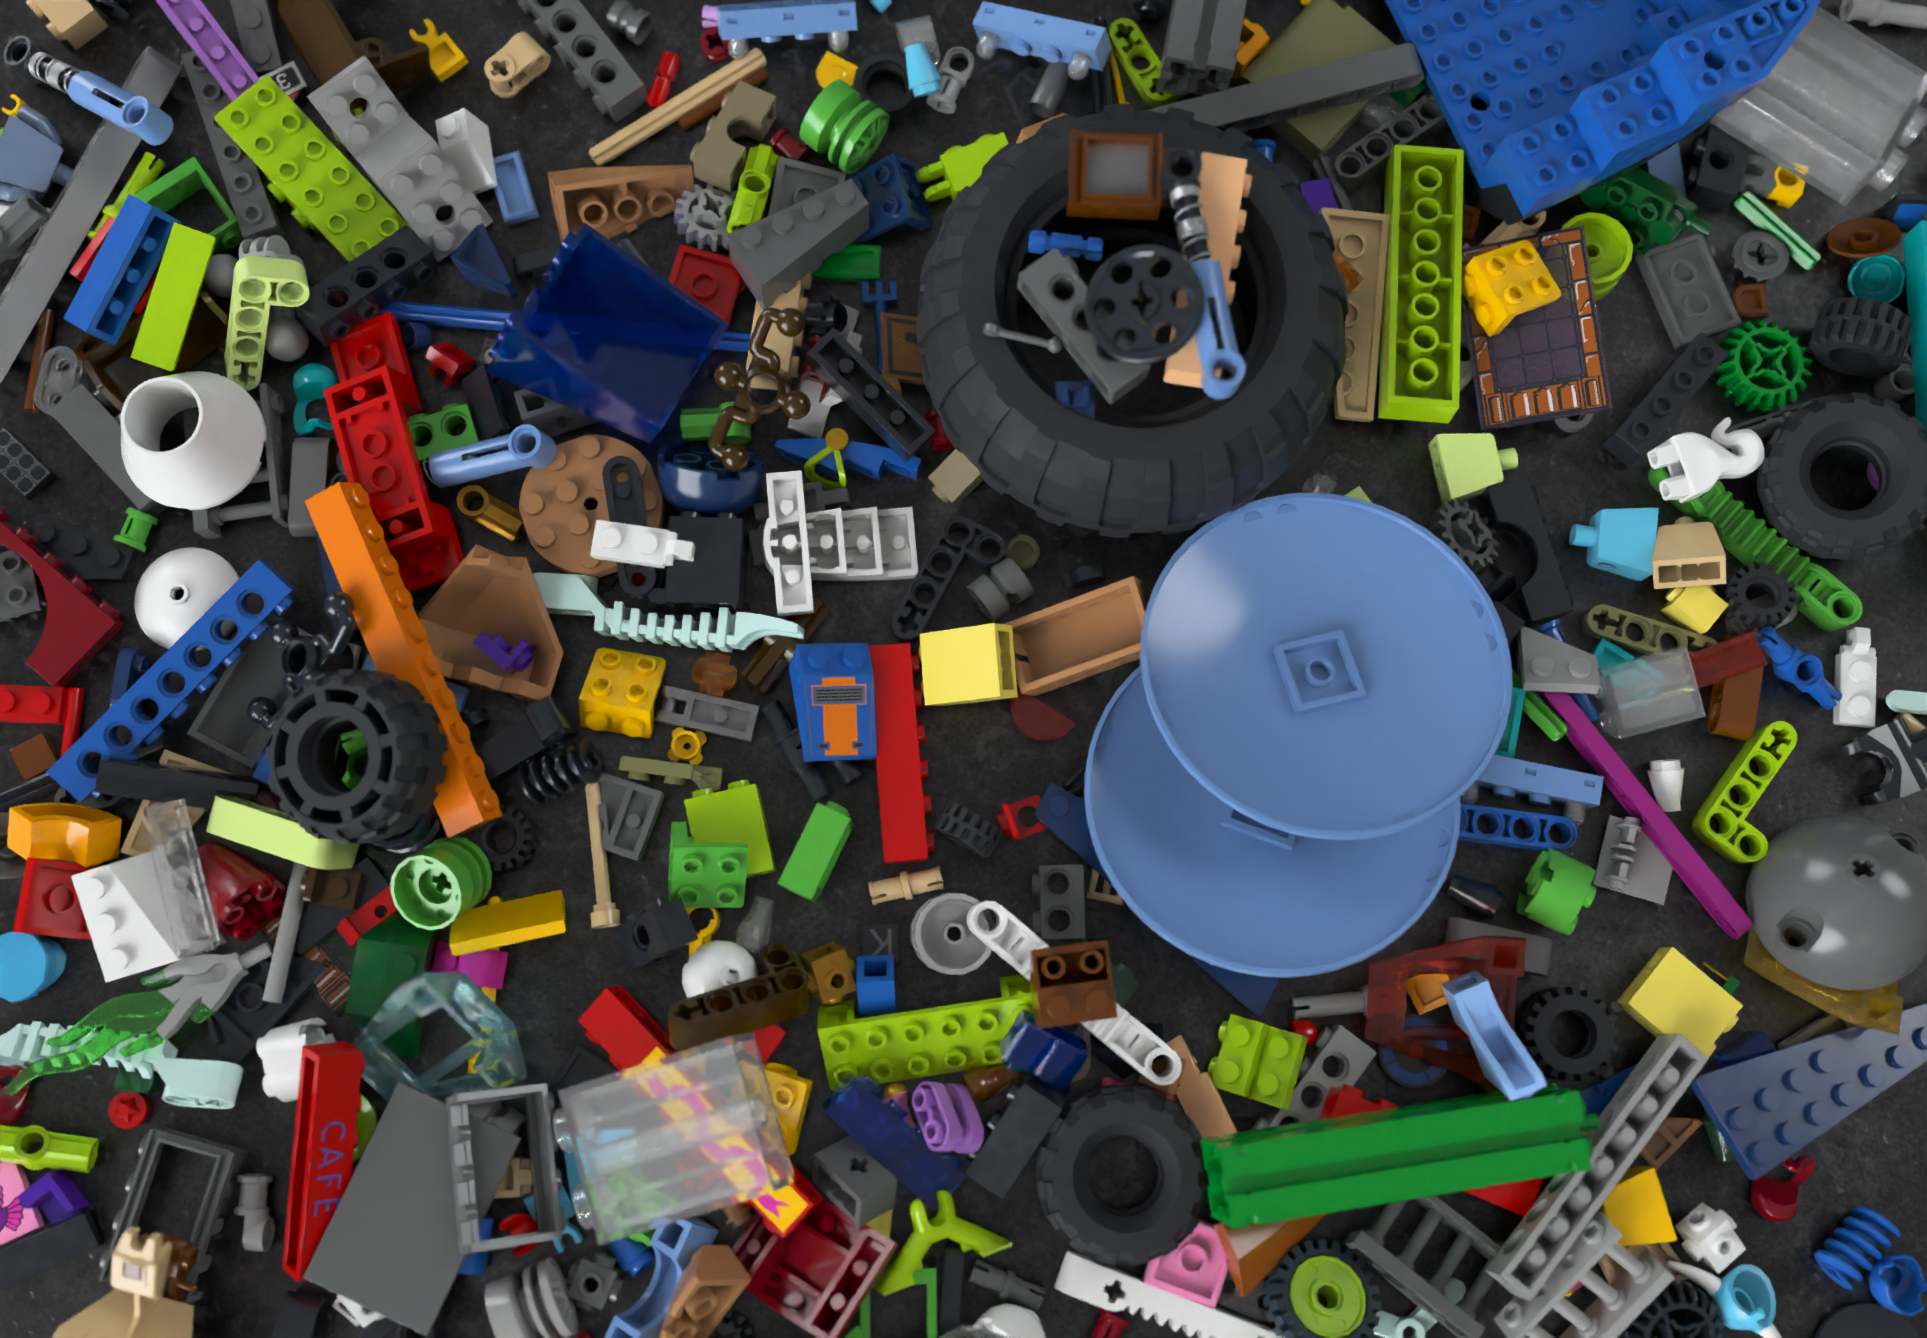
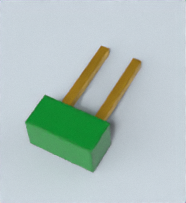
M1704 962L1702 964L1725 981L1721 987L1730 995L1734 993L1741 983L1732 975L1726 978Z

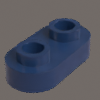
M132 647L121 649L116 663L110 708L150 669V659L148 656H145L143 649Z

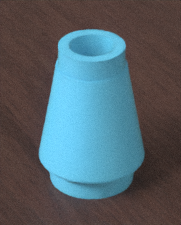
M924 42L904 48L909 90H913L914 97L919 98L940 91L939 82L942 79Z

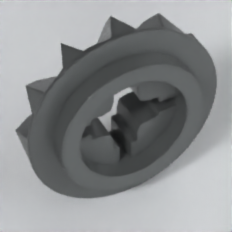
M1752 231L1742 235L1734 244V249L1730 255L1735 260L1734 268H1740L1743 271L1744 278L1751 276L1756 279L1757 283L1764 279L1773 281L1784 272L1789 262V254L1784 243L1773 234L1763 231ZM1758 248L1761 258L1765 259L1761 265L1757 263V258L1753 257Z

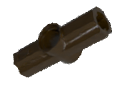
M813 595L814 613L789 615L784 619L801 626L805 630L804 639L779 635L766 636L762 643L763 647L740 674L750 685L766 695L789 666L797 644H810V638L830 615L831 609L815 595Z

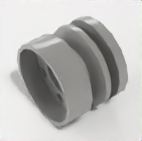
M548 1257L539 1261L537 1268L533 1264L523 1269V1283L517 1275L510 1273L486 1284L484 1292L485 1303L496 1338H540V1333L544 1338H560V1335L568 1338L578 1332L574 1298L567 1296L570 1286L566 1283V1279L554 1259Z

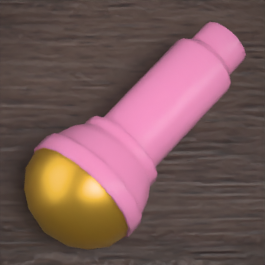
M901 1083L888 1085L884 1090L883 1100L894 1110L900 1128L907 1139H911L917 1136L915 1130L916 1125L907 1105L908 1089Z

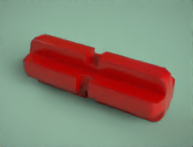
M670 51L662 53L655 72L657 77L653 78L646 97L649 106L657 108L667 102L672 88L670 83L674 82L681 63L678 54Z

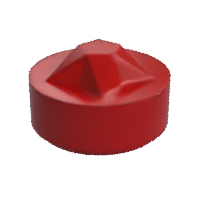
M121 1092L112 1099L109 1105V1117L112 1123L122 1129L141 1126L147 1121L151 1113L150 1100L144 1093Z

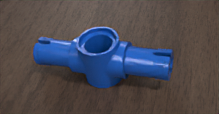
M1771 626L1764 627L1759 631L1764 639L1756 635L1753 641L1770 656L1774 673L1779 679L1793 683L1802 692H1808L1825 710L1832 709L1837 705L1831 697L1840 701L1842 693L1824 678L1823 664L1819 658L1803 653L1794 644H1788Z

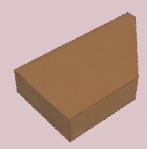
M1666 1117L1638 1156L1648 1167H1653L1657 1171L1703 1122L1697 1118Z

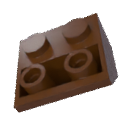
M1107 940L1030 950V988L1036 1026L1047 1028L1118 1018Z

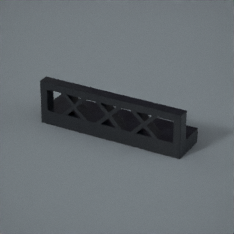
M102 754L94 793L212 810L216 794L234 796L253 802L254 795L257 794L258 781L250 776Z

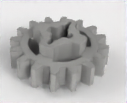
M695 184L694 193L684 190L682 199L676 200V209L674 210V223L677 224V233L686 234L685 242L688 244L694 240L697 241L698 249L702 250L706 244L710 245L712 252H716L717 245L722 244L728 250L727 235L730 233L727 232V225L737 191L734 190L731 193H727L720 188L714 189L711 184H707V189H702L698 184Z

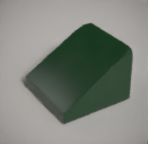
M121 1064L114 1082L113 1091L160 1092L162 1078L157 1071H154L151 1079H144L137 1069L135 1072H129Z

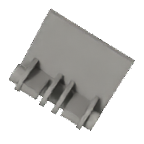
M1609 815L1593 885L1664 905L1672 867L1642 831V827L1639 826V819L1633 817L1622 819Z

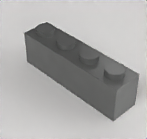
M81 383L50 409L49 412L140 511L156 518L167 506L154 501L144 494L134 484L126 471L121 453V412L116 416L110 409L113 404L98 389L93 392Z

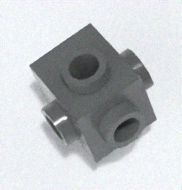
M597 1251L595 1254L589 1253L582 1258L581 1262L575 1261L566 1279V1283L571 1284L567 1296L576 1299L574 1304L590 1312H595L597 1308L603 1310L611 1301L614 1303L617 1301L625 1280L620 1279L623 1270L619 1264L615 1263L616 1259L614 1257ZM589 1277H593L598 1281V1289L586 1285Z

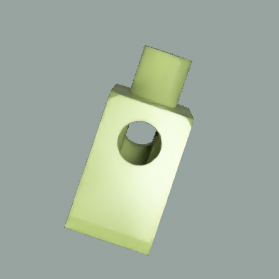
M1490 433L1437 434L1428 444L1442 505L1446 502H1451L1453 499H1456L1459 503L1478 496L1488 487L1499 485L1504 481L1502 471L1518 467V455L1515 448L1497 450L1495 438Z

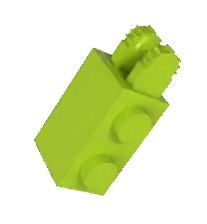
M1004 132L997 135H983L975 143L964 147L960 145L951 147L943 155H940L939 162L918 170L915 175L921 183L940 177L944 179L943 182L926 189L923 193L925 199L930 202L951 195L952 200H954L966 185L971 187L982 175V168L990 158L1001 148L1009 144Z

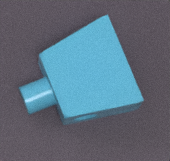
M1659 508L1600 510L1591 517L1589 526L1573 524L1569 536L1570 545L1588 547L1587 565L1626 578L1642 581L1653 574L1652 556L1657 536Z

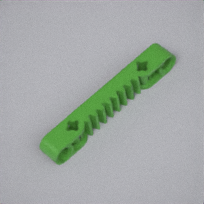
M1667 466L1658 469L1651 467L1649 470L1648 478L1650 484L1660 494L1659 483L1671 478L1667 472ZM1719 479L1709 491L1696 499L1680 503L1679 499L1668 500L1687 517L1694 519L1696 523H1713L1722 546L1745 566L1753 563L1756 568L1759 563H1766V570H1769L1772 565L1779 567L1775 572L1779 576L1786 572L1789 576L1785 582L1793 581L1795 585L1791 592H1797V598L1795 599L1797 610L1824 631H1836L1855 623L1861 617L1863 606L1861 600L1853 591L1822 566L1810 563L1809 557L1800 556L1799 549L1788 546L1786 538L1776 536L1777 530L1767 528L1764 519H1756L1753 510H1745L1742 501L1732 499L1733 493L1725 492V487ZM1833 604L1840 609L1841 618L1834 613Z

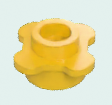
M682 727L675 728L671 734L673 739L671 749L667 753L668 758L672 762L682 760L692 765H699L703 760L701 755L702 746L707 741L705 733L702 731H696L695 733L685 731ZM686 743H689L691 746L688 750L684 749Z

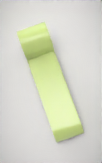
M245 256L236 262L224 357L227 378L240 385L245 391L257 387L261 380L270 305L298 307L303 305L309 298L306 270L298 261L261 256Z
M216 794L206 831L213 835L309 867L324 870L353 868L359 844L333 843L332 840L318 839L305 832V829L299 826V822H293L285 812L223 794Z

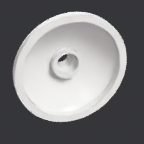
M180 548L162 555L145 570L136 588L134 607L140 627L152 641L166 649H170L240 579L238 573L224 558L202 548ZM183 589V597L180 600H176L175 595L177 591ZM229 619L222 623L221 633L225 638L236 624ZM200 645L195 652L203 651L208 648Z

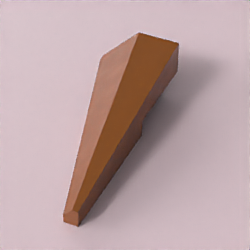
M1326 1214L1259 1225L1252 1223L1247 1227L1235 1229L1225 1225L1224 1221L1213 1225L1229 1259L1226 1265L1241 1297L1248 1295L1278 1264L1282 1257L1287 1255Z

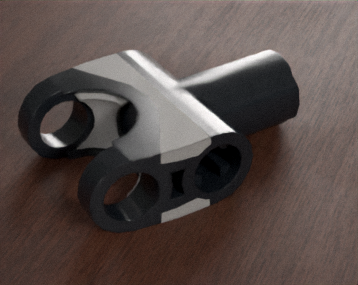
M1903 717L1869 729L1838 748L1842 757L1867 752L1876 755L1883 762L1885 768L1884 779L1874 788L1875 791L1863 796L1867 806L1905 797L1927 788V728L1911 734Z

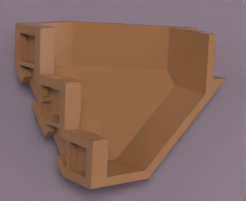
M476 544L417 615L427 631V640L432 652L440 661L442 675L445 680L449 678L479 689L507 693L515 698L529 702H536L551 695L563 650L526 557H507ZM482 632L493 637L498 633L513 646L510 653L523 640L532 643L537 649L532 654L534 656L533 661L526 669L511 674L498 666L473 641Z

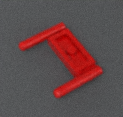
M0 685V722L64 725L62 756L79 739L84 689Z

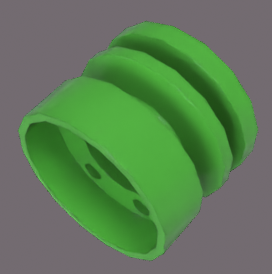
M838 79L823 89L807 111L799 132L800 140L820 154L828 152V160L835 165L839 164V169L851 175L866 164L880 145L889 125V114L880 108L876 109V105L869 100L861 102V94L844 81Z
M448 836L441 837L397 865L391 877L390 892L395 907L404 919L416 927L427 930L440 929L485 899L491 888L492 871L487 857L476 844L467 838L458 836L450 838Z

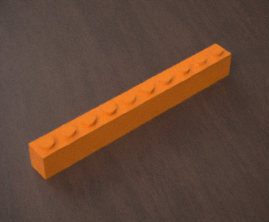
M338 482L307 499L305 504L343 592L353 599L354 610L352 613L376 670L393 674L396 678L414 685L421 691L420 694L425 697L424 703H431L441 720L437 727L439 733L446 735L448 751H443L442 765H446L447 770L443 783L436 786L435 792L438 793V797L433 804L448 838L468 833L503 816L499 808L498 796L491 789L484 773V764L480 757L477 756L470 740V731L462 721L457 710L455 696L448 688L442 675L440 661L433 654L427 640V631L419 621L414 610L412 596L405 588L399 575L397 561L390 554L384 540V531L376 521L369 505L370 499L367 492L360 483Z

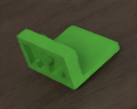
M671 822L668 870L669 902L681 898L685 908L743 907L748 845L746 843H695L694 837H688L686 822Z

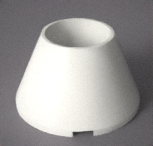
M195 371L153 378L138 385L128 395L123 404L121 412V453L124 466L134 484L144 494L162 505L188 510H202L215 507L239 494L251 482L260 468L261 462L259 460L267 437L263 415L251 395L240 385L224 376L210 372ZM199 408V420L192 436L181 446L173 450L160 452V436L166 423L174 415L185 409Z

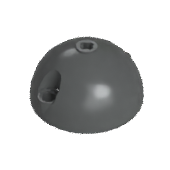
M1852 815L1822 816L1799 822L1777 834L1768 843L1766 855L1761 860L1754 861L1751 866L1746 886V903L1753 928L1763 945L1780 963L1805 979L1831 988L1869 990L1884 987L1903 979L1915 971L1926 959L1927 861L1921 854V845L1914 835L1904 831H1895L1882 823L1864 817ZM1784 937L1796 939L1800 947L1789 945Z

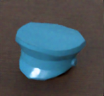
M11 931L0 935V997L12 1003L38 996V992L56 982L65 971L67 955L60 944L48 938L38 937L36 934Z

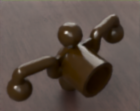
M790 307L783 310L767 308L761 312L749 341V350L753 358L745 375L740 366L732 361L722 362L715 369L714 377L719 387L725 390L739 388L734 405L726 407L720 413L708 443L711 453L720 458L724 467L729 471L738 472L743 470L748 465L750 458L749 452L741 444L723 445L733 420L745 425L754 424L758 421L761 414L772 413L782 407L786 416L798 420L807 416L810 411L811 404L808 396L801 391H791L790 378L780 368L781 361L778 354L764 347L772 323H775L779 332L787 337H795L802 332L805 325L804 316L795 308ZM756 376H769L777 385V397L769 405L760 403L752 394L751 383L752 379Z

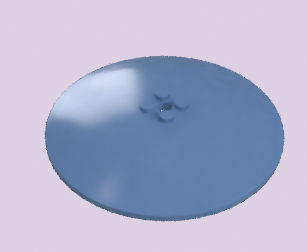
M1291 493L1266 497L1249 502L1233 512L1228 511L1205 524L1174 553L1162 570L1152 590L1144 615L1140 641L1142 681L1149 707L1168 746L1192 776L1222 802L1262 824L1288 833L1320 839L1350 840L1388 835L1417 825L1451 805L1469 789L1491 760L1506 727L1512 695L1511 657L1500 617L1489 595L1465 562L1442 540L1409 518L1371 502L1336 494ZM1310 667H1323L1328 673V678L1326 680L1315 679L1310 673Z
M1141 665L1123 682L1105 707L1095 728L1085 770L1084 801L1092 843L1105 873L1128 907L1148 927L1184 952L1212 965L1240 973L1268 977L1310 976L1341 969L1381 951L1402 936L1420 918L1433 901L1446 879L1459 837L1460 797L1433 817L1417 825L1388 835L1366 839L1333 840L1312 838L1288 833L1243 815L1222 802L1202 786L1170 749L1149 707L1142 681ZM1310 667V673L1315 679L1326 680L1328 678V673L1323 667Z

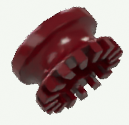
M710 27L702 33L700 45L705 58L717 63L718 61H724L723 59H727L728 55H731V41L721 39L718 27ZM720 38L723 47L716 46L712 50L710 42H715Z

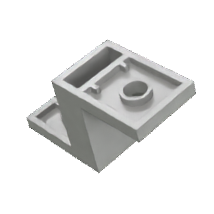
M364 55L307 96L369 179L393 203L416 235L434 251L435 259L438 262L456 250L477 225L483 223L486 227L493 222L436 141L407 114ZM356 98H364L367 101V108L360 115H354L350 112V104ZM443 205H450L452 207L451 216L445 221L437 220L436 212L438 208Z

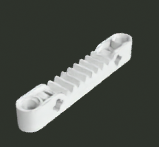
M978 902L970 908L967 914V924L971 932L1030 981V950L1048 948L1049 946L1002 905L996 902ZM984 909H990L996 915L995 926L987 931L981 929L978 924V915ZM1116 1003L1118 1018L1080 1023L1149 1081L1158 1085H1168L1178 1079L1182 1068L1178 1054L1146 1026L1121 1008L1118 1003ZM1162 1054L1167 1059V1068L1163 1073L1156 1075L1152 1071V1061L1156 1056Z
M1069 1250L1066 1251L1054 1285L1055 1289L1108 1311L1117 1312L1127 1308L1128 1312L1134 1315L1140 1308V1314L1145 1320L1148 1321L1154 1314V1319L1158 1325L1163 1326L1168 1320L1169 1326L1173 1331L1177 1332L1183 1326V1331L1189 1337H1192L1197 1331L1198 1338H1258V1336L1259 1338H1284L1283 1335L1277 1337L1270 1327L1218 1307L1212 1309L1144 1283L1141 1277ZM1116 1280L1122 1292L1121 1294L1114 1293L1112 1298H1109V1294L1104 1287L1106 1285L1112 1286Z

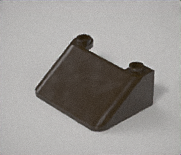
M203 284L174 371H168L131 358L147 306L139 314L132 313L116 345L91 334L78 345L76 354L94 385L120 412H122L123 404L128 395L141 383L157 377L185 373L216 348L225 353L229 315Z

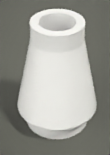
M1680 759L1650 761V770H1647L1657 804L1663 812L1681 810L1680 801L1685 768H1681Z

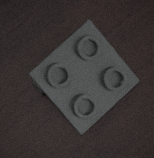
M13 550L0 553V622L12 620L14 617L19 618L30 612L44 610V606L47 605L45 592H38L35 571L31 565Z

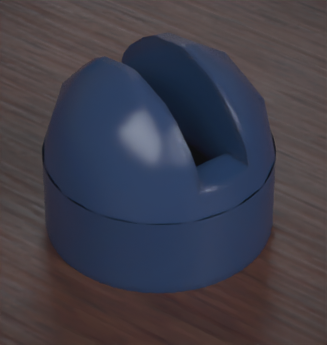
M406 322L404 324L401 336L404 347L407 350H422L431 343L432 333L426 325L419 322Z

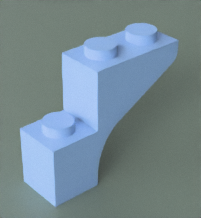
M1473 970L1441 984L1456 1025L1469 1035L1483 1075L1510 1101L1527 1099L1533 1096L1536 1090L1547 1086L1540 1069L1504 1018L1486 978L1476 970Z

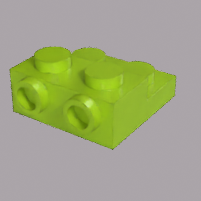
M1231 1014L1229 1021H1224L1218 1032V1039L1222 1042L1219 1056L1213 1057L1208 1066V1073L1215 1087L1288 1111L1308 1038Z

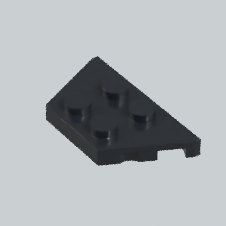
M248 945L240 955L257 947V945ZM292 955L282 1003L262 1001L272 959V956L247 968L249 974L238 982L227 1000L216 1012H213L204 1003L200 1004L203 1018L209 1024L208 1032L212 1044L217 1045L222 1061L242 1066L255 1052L258 1038L264 1037L269 1030L276 1028L329 970L330 966L326 963Z

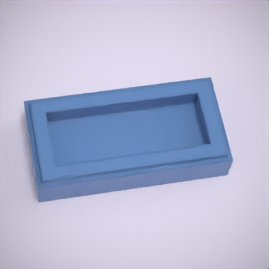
M519 151L493 158L497 186L494 187L506 226L540 217Z

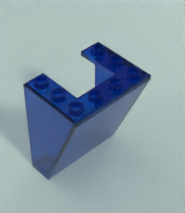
M584 223L577 234L571 230L560 245V250L552 260L550 268L542 279L547 282L544 288L540 290L535 287L526 300L522 311L515 307L505 321L503 329L495 340L496 343L488 353V356L493 358L487 371L640 440L651 443L677 406L678 400L701 364L714 349L729 324L591 226Z

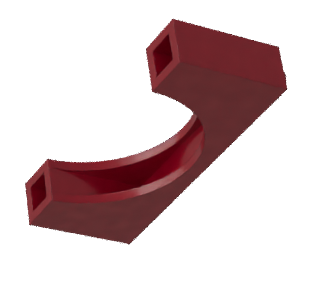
M0 507V544L18 553L31 565L42 583L46 596L47 618L45 628L37 647L25 663L53 687L64 688L125 624L117 618L121 613L105 599L99 602L90 594L93 588L77 575L71 578L62 570L65 566L63 561L48 550L45 553L40 551L34 545L37 539L21 526L15 529L6 521L9 517L8 513Z

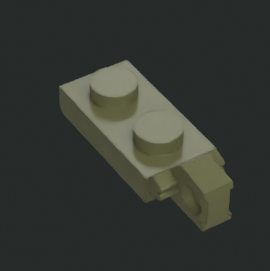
M630 756L621 757L619 770L629 771L628 778L650 781L651 774L665 776L664 783L684 786L686 785V779H692L700 790L706 788L720 790L722 784L723 768Z

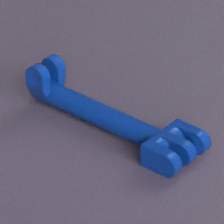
M889 279L888 288L890 292L883 293L882 280H875L876 293L871 294L869 281H862L863 306H874L878 373L881 376L880 314L882 312L888 313L887 305L898 304L896 279Z

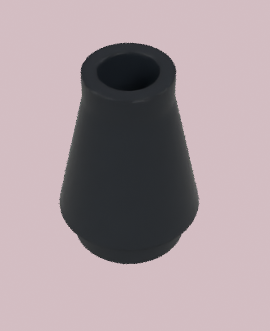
M1457 874L1454 875L1446 892L1480 918L1486 916L1490 919H1493L1505 894L1497 890L1498 886L1465 878Z

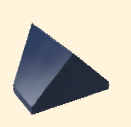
M483 223L477 225L450 258L467 283L512 298L519 295Z

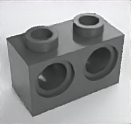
M1039 865L1038 874H1031L1032 896H1039V911H1032L1033 932L1040 933L1042 941L1086 939L1084 865ZM1052 875L1063 876L1067 881L1065 893L1059 895L1052 893L1047 886L1048 878ZM1061 911L1066 914L1068 926L1064 931L1058 932L1049 926L1048 918L1052 912Z

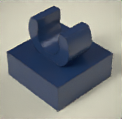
M1056 381V400L1062 406L1095 419L1094 384L1092 381Z

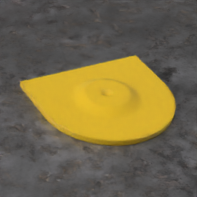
M827 51L817 67V81L823 89L838 79L852 87L858 67Z

